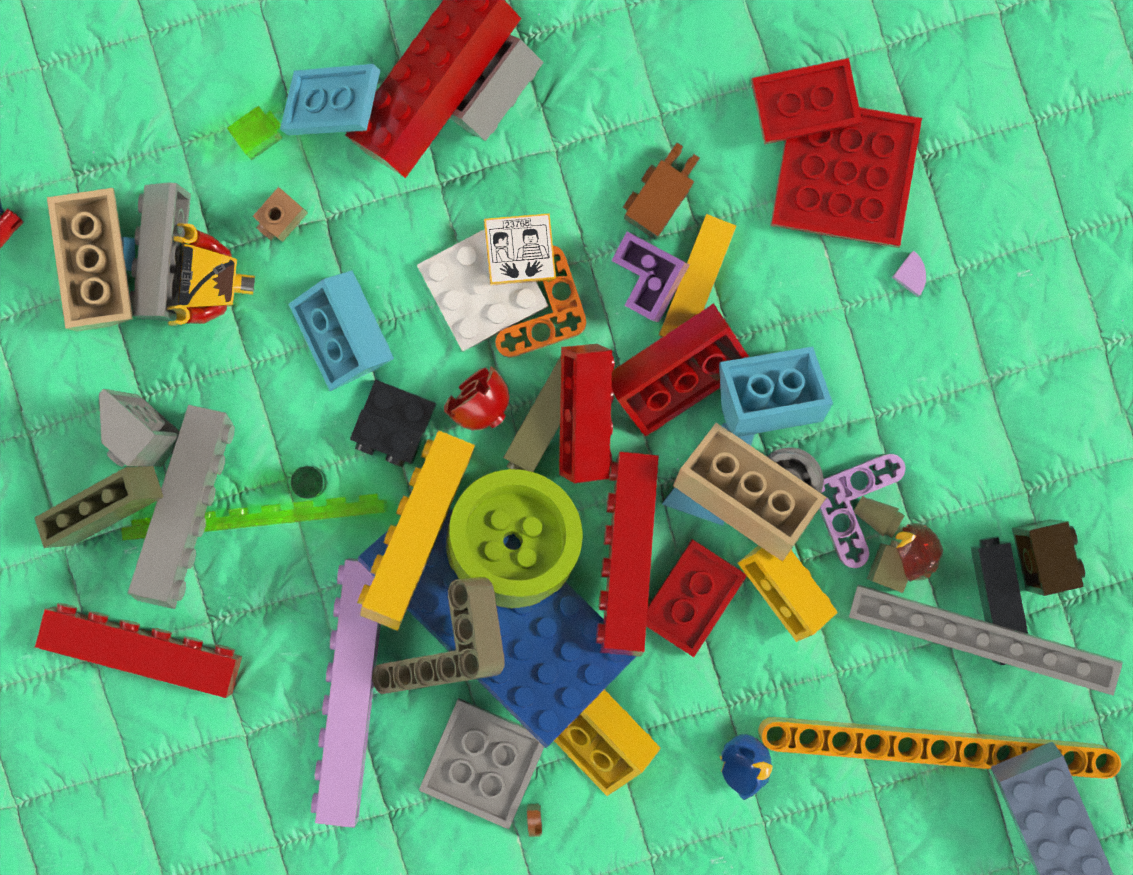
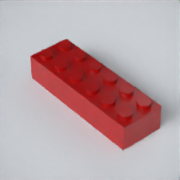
M442 0L375 92L367 130L346 132L345 136L367 155L406 178L515 29L521 17L505 0Z

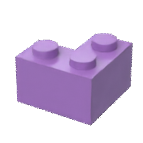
M626 232L611 260L640 276L624 306L655 322L660 321L690 265L629 232Z

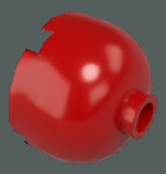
M490 366V371L485 367L467 378L458 387L462 390L458 397L455 399L451 395L444 406L445 413L463 428L472 431L482 430L488 426L495 428L506 417L504 412L507 409L510 398L508 387L502 376L493 367Z

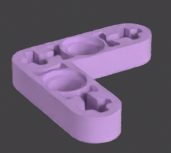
M881 455L824 478L822 492L825 491L824 485L827 483L829 487H836L837 493L833 494L835 503L839 505L843 501L844 508L834 509L827 514L826 508L832 507V504L826 498L819 511L837 556L845 566L858 568L863 566L869 558V549L850 501L901 480L906 468L902 458L897 455ZM887 459L889 463H896L897 469L893 470L894 476L891 477L889 474L879 475L877 479L880 483L875 485V476L869 469V466L873 465L874 471H877L886 466L885 461ZM856 471H862L868 477V484L862 490H856L850 482L851 476ZM840 513L847 515L850 519V526L844 532H837L832 524L833 518ZM854 532L856 538H850L853 547L861 548V553L857 555L858 560L856 562L852 558H846L845 556L849 552L847 542L839 543L838 538L848 537Z

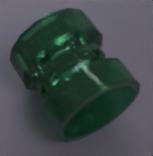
M300 467L291 477L292 490L301 498L319 497L327 489V475L319 467Z

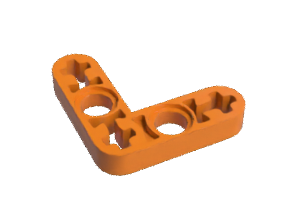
M553 246L554 257H560V260L556 262L558 273L564 270L567 276L556 277L555 280L550 282L543 281L553 312L501 330L496 337L495 343L499 353L504 357H517L577 337L585 330L586 316L565 254L557 246ZM561 282L569 285L571 289L570 296L562 301L557 300L552 295L554 285ZM572 313L574 318L580 317L581 322L577 324V330L571 331L570 327H564L560 329L563 335L555 337V327L550 319L557 317V324H560L567 320V314ZM539 323L546 324L551 331L550 337L543 342L536 341L531 333L532 328ZM526 328L527 338L532 346L525 348V341L515 344L516 350L510 352L507 347H501V343L505 342V335L511 334L512 338H518L523 336L519 330Z

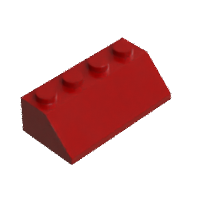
M714 303L612 371L613 394L645 437L720 388V380L716 381L710 375L719 374L720 362L732 359L720 350L715 342L716 340H719L741 359L749 357ZM693 357L695 358L699 366H697L693 361H691Z

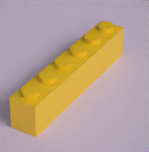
M439 430L434 441L431 439L427 440L421 455L426 460L422 469L415 468L409 482L413 490L409 497L403 495L396 514L401 516L397 526L390 525L383 543L388 545L384 556L377 555L370 573L375 574L371 586L364 584L357 603L362 605L360 616L398 631L472 457L474 444Z

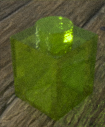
M259 105L227 127V130L240 148L251 160L283 138L277 130L281 127L278 119L271 110L265 113Z

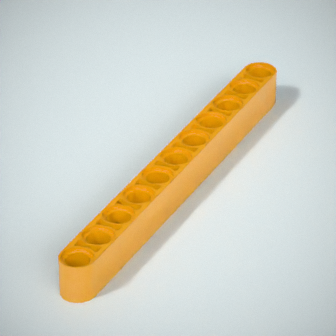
M768 717L761 722L758 729V734L763 744L768 749L777 752L991 769L994 765L1053 742L1063 756L1069 751L1074 752L1073 762L1067 765L1071 776L1108 779L1116 776L1121 768V759L1116 752L1095 743L783 717ZM771 727H781L783 734L779 740L773 742L767 740V731ZM806 729L814 730L815 738L811 743H800L799 737L802 731ZM838 732H846L847 742L841 747L833 746L832 739L834 735ZM870 735H879V745L875 749H866V739ZM910 737L912 739V747L906 752H899L898 744L901 739ZM937 740H943L945 747L942 753L932 755V744ZM975 742L977 745L975 755L966 758L964 756L965 747ZM1008 745L1010 751L1008 757L1004 760H998L997 752L999 748ZM1106 754V764L1101 768H1097L1096 759L1099 755Z

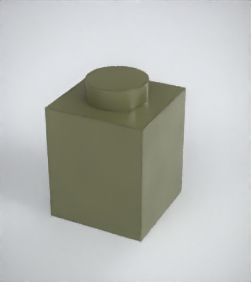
M892 540L890 545L880 543L867 579L903 593L917 556L908 553L910 547L907 545L896 548L900 542Z

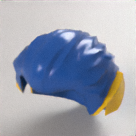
M748 734L735 736L724 745V749L719 757L721 761H724L721 769L724 780L743 800H746L769 782L773 767L770 753L763 743Z

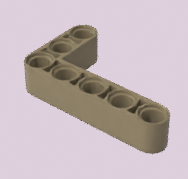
M486 577L456 579L449 585L448 600L456 647L455 651L377 665L372 675V682L376 691L386 694L501 674L505 665L495 593L490 580Z

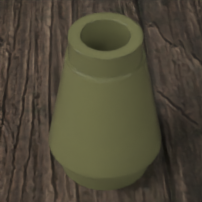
M864 496L861 497L854 510L858 517L880 535L884 536L886 534L891 538L905 516L898 512L899 508L868 499Z

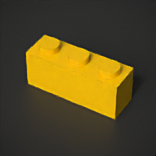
M758 545L738 562L744 573L796 642L814 635L838 613L831 604L829 597L822 592L811 577L809 570L802 565L792 549L782 562Z

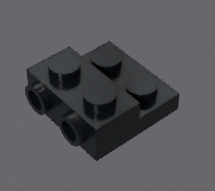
M375 379L364 409H361L350 440L357 442L355 449L373 455L374 451L377 450L387 454L385 461L400 467H403L405 462L413 464L437 403Z

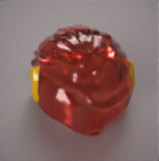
M918 523L907 524L895 536L896 539L902 540L896 549L906 578L910 582L925 580L931 577V574L935 573L938 569L940 559L943 556V547L935 532L927 526Z

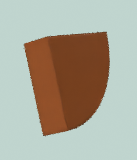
M539 803L527 805L529 837H541L542 834L541 805Z

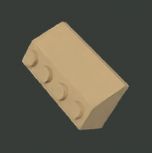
M114 188L47 197L65 328L73 331H84L110 327L132 320Z
M718 423L714 424L681 467L673 485L676 489L782 562L827 498Z

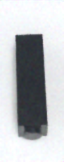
M999 536L980 539V545L970 548L984 620L1028 634L1011 542L1000 541ZM992 660L996 664L1006 665L1005 663Z

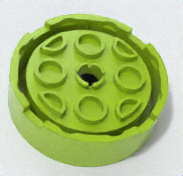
M520 469L496 471L473 482L456 502L446 534L448 561L451 569L455 571L459 579L486 577L489 579L494 588L496 606L506 608L532 606L557 592L568 579L580 555L583 540L582 524L579 513L571 498L552 480L540 474ZM515 534L521 542V547L516 550L508 549L503 542L506 536Z

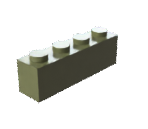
M154 466L125 467L34 518L44 548L73 546L162 499L164 496Z

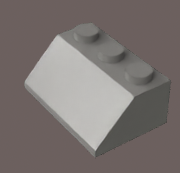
M509 35L450 119L467 132L486 141L497 129L499 122L507 111L516 103L517 98L527 84L534 79L544 62L521 39Z

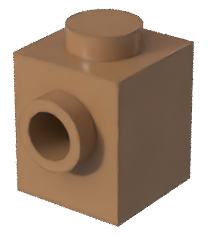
M278 187L253 217L260 223L256 228L270 241L276 236L283 242L308 212Z

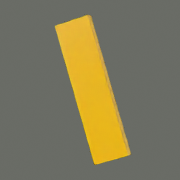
M708 214L705 215L687 261L690 265L676 289L658 336H665L704 310L736 225Z

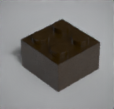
M1048 519L1012 528L1026 591L1047 596L1084 587L1082 578H1085V568L1080 558L1077 559L1074 547L1078 544L1077 534L1074 527L1069 525V521Z

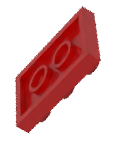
M849 58L751 79L764 145L853 127L862 123Z
M691 539L648 605L646 627L692 657H695L747 575Z

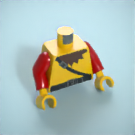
M177 223V226L183 227L185 235L184 237L174 236V241L190 245L184 244L178 305L167 307V310L175 311L177 318L175 321H169L168 325L205 324L224 315L227 307L233 305L234 293L253 295L255 276L237 274V259L233 258L231 251L213 236L197 230L192 224Z

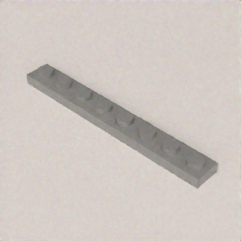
M862 585L857 586L849 614L850 618L1113 696L1123 662L1120 660Z

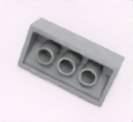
M177 183L145 185L144 194L141 193L139 195L138 211L142 213L141 226H137L135 231V244L139 246L138 258H134L132 262V277L136 279L135 289L130 292L129 296L132 316L140 319L175 321L177 318L175 311L167 310V307L178 305L184 244L186 243L175 242L173 237H184L185 235L183 227L177 226V223H188L191 193Z
M103 389L99 393L101 442L109 449L106 453L107 456L121 467L124 465L130 467H161L173 454L180 431L138 394Z

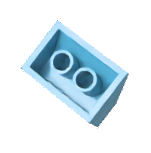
M352 270L321 280L289 303L329 391H333L365 376L394 359Z
M813 347L724 361L719 364L722 412L728 431L737 437L823 422L833 405Z

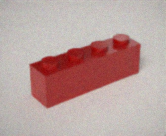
M599 344L561 347L559 475L574 484L609 479L612 461L610 436L613 433L611 404L614 400L612 371L614 370L615 362L612 350Z

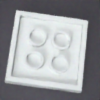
M485 229L417 265L463 352L498 334L501 330L511 327L549 307L536 282L490 286Z

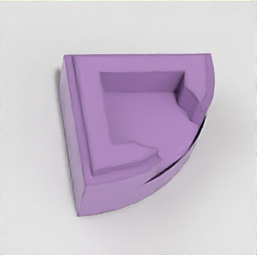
M912 251L892 278L916 297L921 295L925 287L926 270L919 255Z

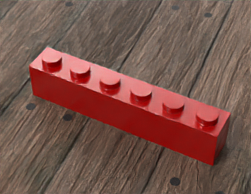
M619 452L616 461H611L609 481H615L614 493H608L606 512L612 513L611 525L605 526L604 545H609V558L603 557L601 577L607 578L606 591L600 590L599 610L604 611L603 624L598 623L596 632V643L602 644L601 653L641 657L645 652L659 455Z
M57 603V607L54 606L44 610L35 648L227 698L233 693L242 656L234 654L235 649L231 647L215 645L214 649L202 646L203 640L184 636L183 640L172 638V632L159 628H152L151 632L139 629V623L129 620H121L119 624L108 621L109 616L99 612L89 611V614L85 615L76 612L77 607L65 603Z

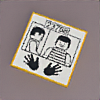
M550 213L484 219L490 286L556 279Z

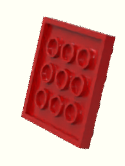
M859 107L862 118L861 125L785 140L770 226L899 248L901 246L922 118Z

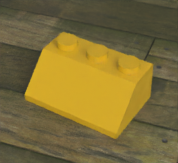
M605 689L554 740L606 796L641 774L661 749L651 736L635 722L628 712Z

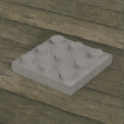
M458 698L419 791L509 829L544 746L524 726Z

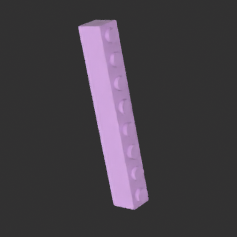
M353 558L346 559L345 565H339L337 584L342 585L341 598L336 597L333 616L338 617L337 630H332L330 637V649L335 650L334 661L333 663H328L326 682H330L331 687L330 695H325L323 700L322 715H327L326 728H321L318 747L324 749L322 761L317 760L315 780H319L320 784L319 792L314 793L312 797L311 813H316L315 823L355 828L359 821L374 689L372 675L377 663L381 624L360 616L362 605L357 603L364 584L371 586L374 576L358 559Z

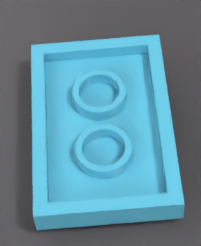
M374 64L294 71L280 130L286 135L366 131L380 69Z

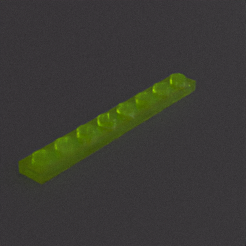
M378 493L358 495L359 502L346 503V497L326 499V505L314 506L313 500L293 502L294 509L281 510V504L261 506V512L249 513L248 507L228 509L229 516L216 517V511H208L204 515L206 519L204 532L388 512L387 499H379ZM151 518L131 520V526L122 527V541L145 538Z

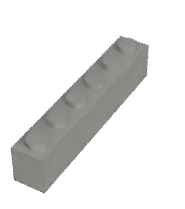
M192 405L187 407L161 488L164 497L156 503L128 590V594L137 601L175 609L177 601H181L184 597L186 590L184 579L187 569H191L194 565L196 558L194 547L197 537H201L204 533L206 526L204 515L207 505L211 506L214 501L216 492L214 483L217 474L220 475L225 465V456L223 454L226 445L230 444L234 437L235 427L225 412Z

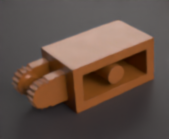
M679 143L675 144L665 161L661 160L657 167L651 164L641 179L645 183L639 194L633 191L623 206L627 210L624 219L655 240H657L694 184V181L688 178L700 157L693 154L687 160L682 172L671 166L682 152L683 146Z

